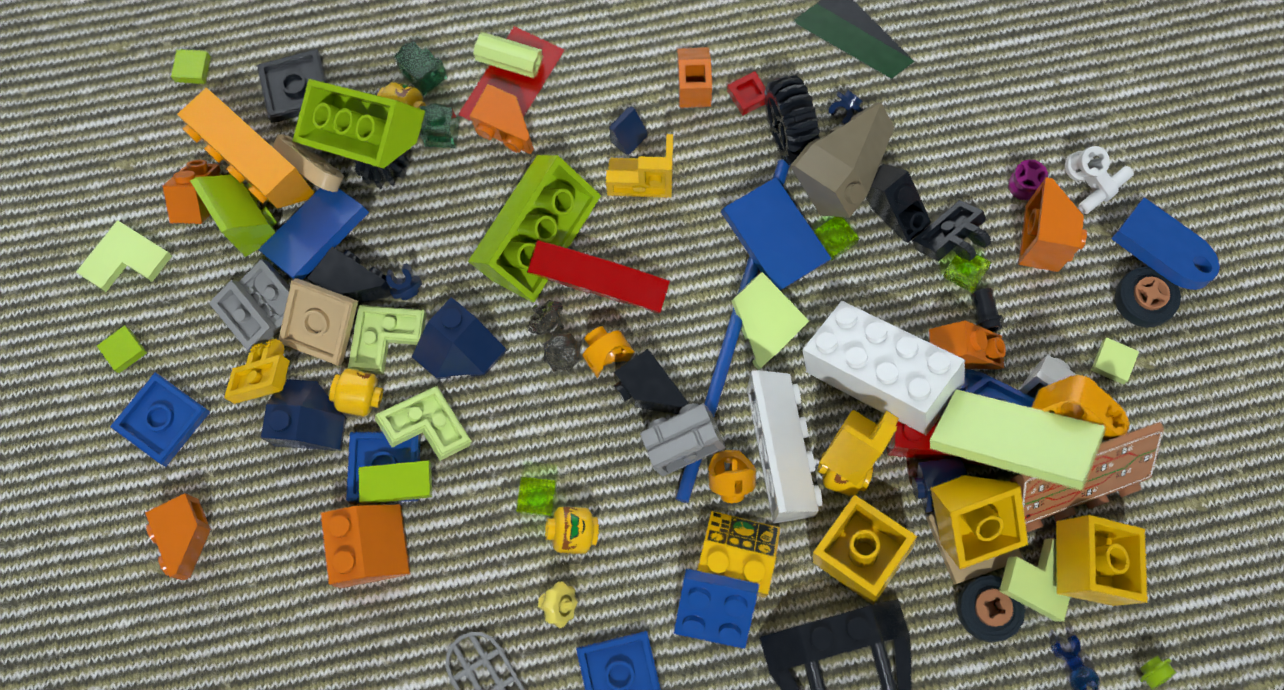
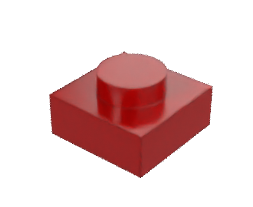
M755 71L727 85V92L742 116L765 105L764 92L766 87Z

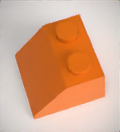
M1045 177L1026 204L1018 265L1059 272L1067 262L1072 261L1074 254L1079 249H1083L1087 238V230L1083 229L1084 215L1053 178Z
M400 504L352 506L321 513L329 585L346 588L411 575Z

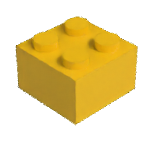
M854 494L814 550L813 563L874 605L914 548L917 536Z
M1091 515L1056 521L1058 595L1111 606L1148 603L1144 528Z

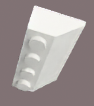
M762 370L751 371L747 394L772 522L774 524L815 517L819 512L818 507L822 506V496L819 485L813 486L811 472L815 471V462L812 451H806L804 438L808 437V429L805 417H799L797 404H801L798 384H792L791 376L787 373Z

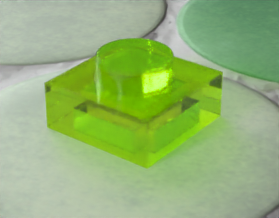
M833 217L813 231L832 258L831 261L855 246L860 239L843 217Z
M956 254L946 268L943 277L973 293L990 269L992 262L978 254L971 261L962 259Z
M521 477L516 512L518 514L553 517L557 488L556 480Z

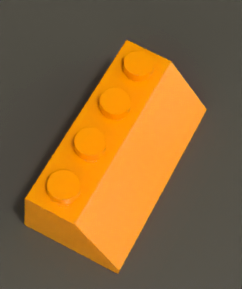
M207 87L177 114L186 124L182 128L183 131L196 143L202 139L207 144L204 150L216 162L220 163L224 159L229 164L226 170L239 183H242L244 180L249 182L252 186L248 190L262 204L268 200L278 209L309 200L315 194L290 162Z

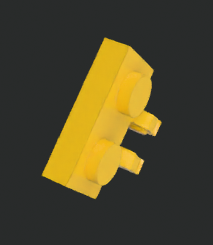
M276 338L268 340L266 345L258 343L252 346L246 364L232 368L224 398L236 404L281 392L287 380L286 374L290 360L283 355L285 353L283 342Z

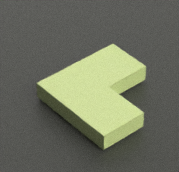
M117 220L76 273L107 292L127 266L153 282L172 255Z
M359 305L348 368L384 375L389 343L417 345L425 328L427 315L425 310Z
M438 386L375 415V420L391 447L423 433L440 461L469 447L472 442Z
M1044 539L1038 567L1017 556L1008 557L999 592L1054 621H1065L1070 597L1057 594L1056 539Z

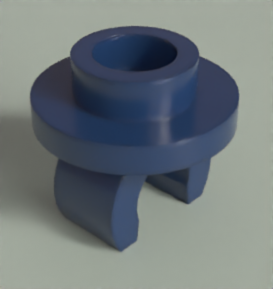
M849 90L845 94L838 91L836 96L841 101L834 102L829 108V113L834 116L840 108H845L847 114L843 118L842 123L846 124L851 121V117L855 116L854 109L859 113L864 110L860 107L863 100Z
M406 263L402 267V272L405 275L404 278L395 277L392 270L387 271L386 281L392 287L390 294L395 299H411L419 293V288L422 285L420 277L413 276L411 266Z

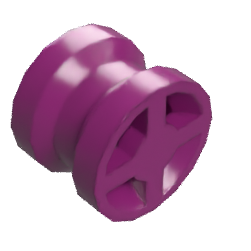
M1036 160L1022 161L1008 180L1010 193L1020 200H1030L1045 177H1048L1046 167ZM1026 181H1027V182H1030V183H1032V184H1031V185H1028V184H1025V183H1023V182H1026Z

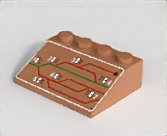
M1161 422L1101 443L1083 491L1024 474H1019L1009 480V482L1018 483L1021 487L1026 532L1028 533L1043 527L1044 525L1041 520L1054 516L1055 521H1060L1076 515L1077 513L1074 508L1085 503L1088 509L1108 503L1107 495L1119 492L1122 498L1142 490L1139 483L1152 478L1164 430Z

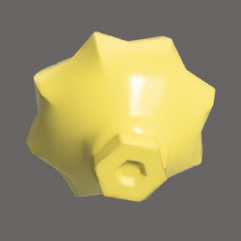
M560 581L538 598V607L544 611L546 622L563 628L569 620L574 619V611L578 604L574 587L567 586L564 582Z

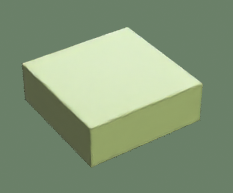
M1106 337L1100 345L1091 371L1124 385L1129 380L1139 351Z

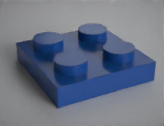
M686 568L674 634L745 649L758 596L759 583Z

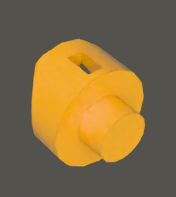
M603 326L592 330L584 338L589 347L584 351L582 357L596 378L599 377L605 365L613 362L629 361L635 354V351L619 330L608 333Z
M724 450L713 455L708 467L709 488L714 493L721 495V499L724 502H741L744 499V495L751 493L756 488L755 466L740 450ZM724 462L730 463V470L725 471Z

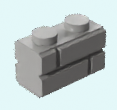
M697 403L688 404L680 409L679 415L668 420L667 418L656 419L648 425L649 429L640 432L654 470L662 477L726 448L714 417L704 403L700 405Z

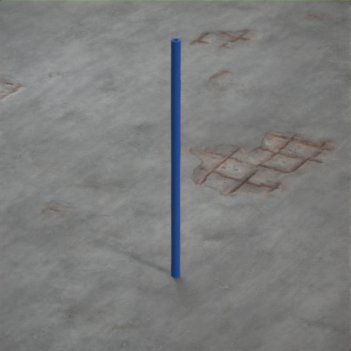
M778 160L773 178L777 177L784 187L790 165L784 160ZM750 255L738 293L758 274L759 269ZM734 307L704 403L711 411L713 417L716 414L742 327V320L736 315ZM702 459L685 466L676 500L689 503Z

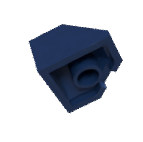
M451 297L428 321L412 354V358L436 379L451 378V376L461 375L483 376L506 353L507 349L473 314Z
M287 379L283 390L273 393L266 403L261 438L274 447L342 451L347 418L342 412L336 410L334 402L329 400V396L317 381Z

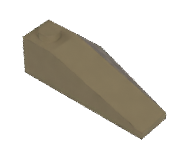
M876 102L851 117V121L843 126H836L831 129L830 134L825 137L816 138L808 143L790 165L820 216L850 218L868 195L894 130V125L881 102Z

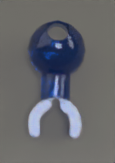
M1072 635L1067 639L1071 644L1070 653L1064 651L1059 642L1051 645L1055 656L1065 660L1071 670L1069 681L1073 690H1087V685L1092 690L1099 689V675L1094 669L1084 665L1079 655L1081 643L1076 635Z

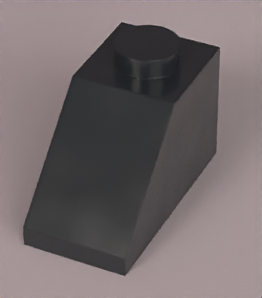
M646 349L614 372L617 382L613 385L614 389L624 402L630 400L635 408L680 414V409L689 404L649 349Z

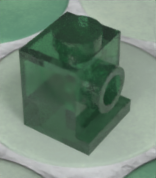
M414 41L404 44L394 55L400 72L423 96L448 78L442 61L439 58H435L426 47L421 49Z
M437 103L420 106V109L425 110L419 133L425 147L457 148L460 118L456 117L453 107ZM433 133H444L445 136H433Z

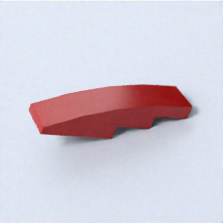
M539 240L535 243L527 273L588 294L593 293L622 304L628 303L654 313H661L670 283L669 280L637 269Z

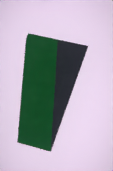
M820 0L793 20L798 26L890 79H893L915 62L854 0Z

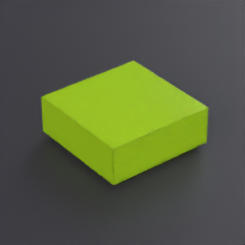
M177 49L171 78L178 83L206 84L211 60L210 54L207 51Z
M125 325L97 345L113 370L119 374L147 354L133 332Z

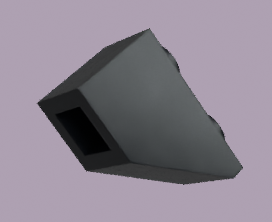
M882 164L877 170L866 198L871 209L904 242L908 243L932 222L909 172Z
M331 247L308 277L312 284L357 300L358 303L387 298L391 295V288L386 282V275L373 266L369 270L360 265L362 261L348 250L341 253L334 247Z

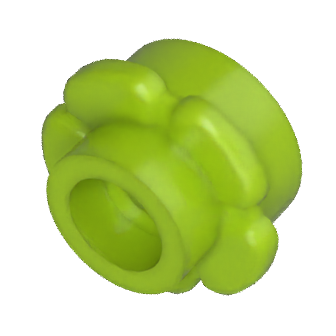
M1156 656L1140 668L1144 674L1140 678L1141 683L1145 681L1152 690L1165 683L1177 673L1169 664L1172 660L1166 659L1162 661L1159 656Z

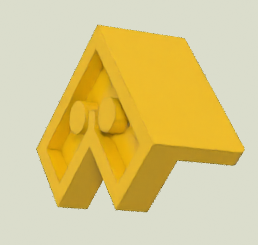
M667 134L666 157L610 158L609 168L606 170L607 196L672 198L673 134Z
M852 410L821 458L820 463L857 486L882 455L897 429L895 425L899 418L886 411L876 424L859 412Z

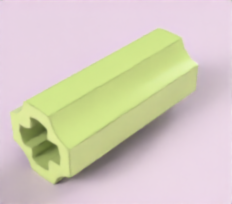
M484 32L479 34L473 52L476 61L532 78L537 76L543 57L541 49Z

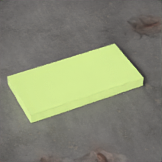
M956 389L930 439V449L1083 491L1104 437L1105 426Z

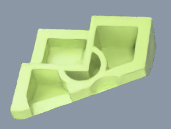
M763 272L753 278L731 300L736 315L742 320L741 330L745 340L749 339L755 356L753 364L758 370L771 360L809 322Z

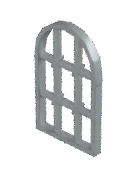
M469 632L459 636L451 644L446 654L445 667L450 683L456 690H461L457 680L463 676L466 679L469 677L475 690H482L472 672L482 664L483 667L486 666L497 685L490 690H506L505 687L516 681L520 690H525L506 657L505 650L493 637L482 632ZM476 636H482L490 640L497 649L489 654L487 651L484 652ZM468 637L481 659L471 665L470 662H466L457 646L463 639ZM453 651L464 670L454 676L450 667ZM498 654L501 655L512 674L511 677L504 681L498 677L489 661Z

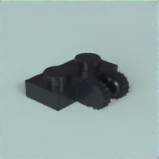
M961 200L956 202L912 240L917 251L938 262L952 250L962 259L971 261L977 255L975 249L970 243L964 241L967 237L973 244L986 248L992 242L989 234L979 227L986 221L984 211Z

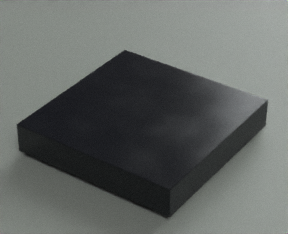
M318 49L257 64L268 119L271 123L299 116L309 79L327 83L321 54Z

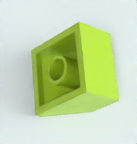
M232 175L195 177L190 180L222 234L245 257L258 250L276 232L273 225L278 222L267 206L264 208L260 207L257 202L258 199L248 190L252 186L250 183L245 184L244 181L239 183Z

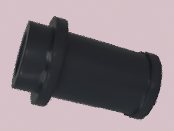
M982 288L971 293L978 317L976 325L992 332L1000 330L1004 318L998 314L993 289Z

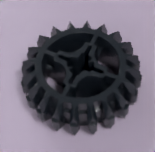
M785 75L768 82L764 92L765 110L770 132L777 146V151L780 152L781 158L788 165L794 162L808 143L816 138H820L818 118L812 103V96L808 93V87L804 85L803 80L797 75Z

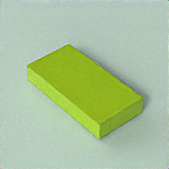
M429 460L359 467V502L362 504L432 497V472Z

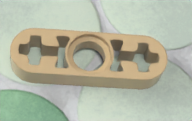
M283 134L277 135L272 147L290 162L301 175L324 190L338 192L344 178L340 171L307 146L292 142V137Z

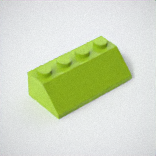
M309 79L292 142L385 168L417 143L425 110L397 100Z
M537 155L468 262L491 281L530 302H535L548 282L547 279L527 273L536 241L539 240L569 248L601 195L558 155Z

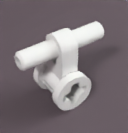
M1098 146L1074 152L1067 157L1065 162L1067 175L1075 181L1085 180L1093 190V193L1078 204V208L1083 214H1088L1103 201L1108 202L1119 192L1118 188L1134 176L1133 169L1129 166H1124L1110 177L1107 173L1110 164L1109 155L1103 148Z

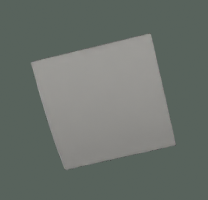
M260 259L239 282L230 280L209 304L245 349L250 351L252 346L258 343H265L281 330L290 286L269 261Z

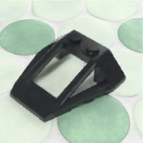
M898 599L866 606L759 637L769 674L780 690H800L789 668L803 664L810 690H826L818 660L868 646L871 647L881 689L912 690L910 634ZM893 640L897 688L885 642Z

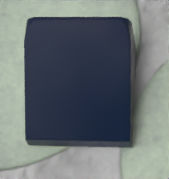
M632 106L628 107L609 126L611 143L625 155H630L648 136L643 122Z

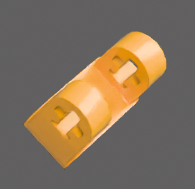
M1073 375L1041 388L1031 407L1105 426V432L1102 440L1106 441L1125 435L1129 430V420L1122 407L1103 391L1095 381L1083 375Z

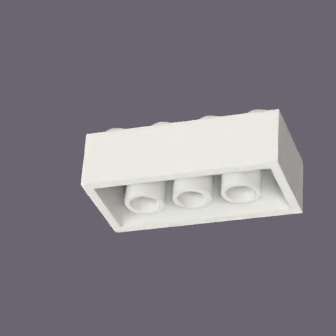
M844 301L838 304L802 349L806 373L884 414L886 411L899 418L898 421L924 435L929 433L945 411L955 390H960L965 383L964 359Z

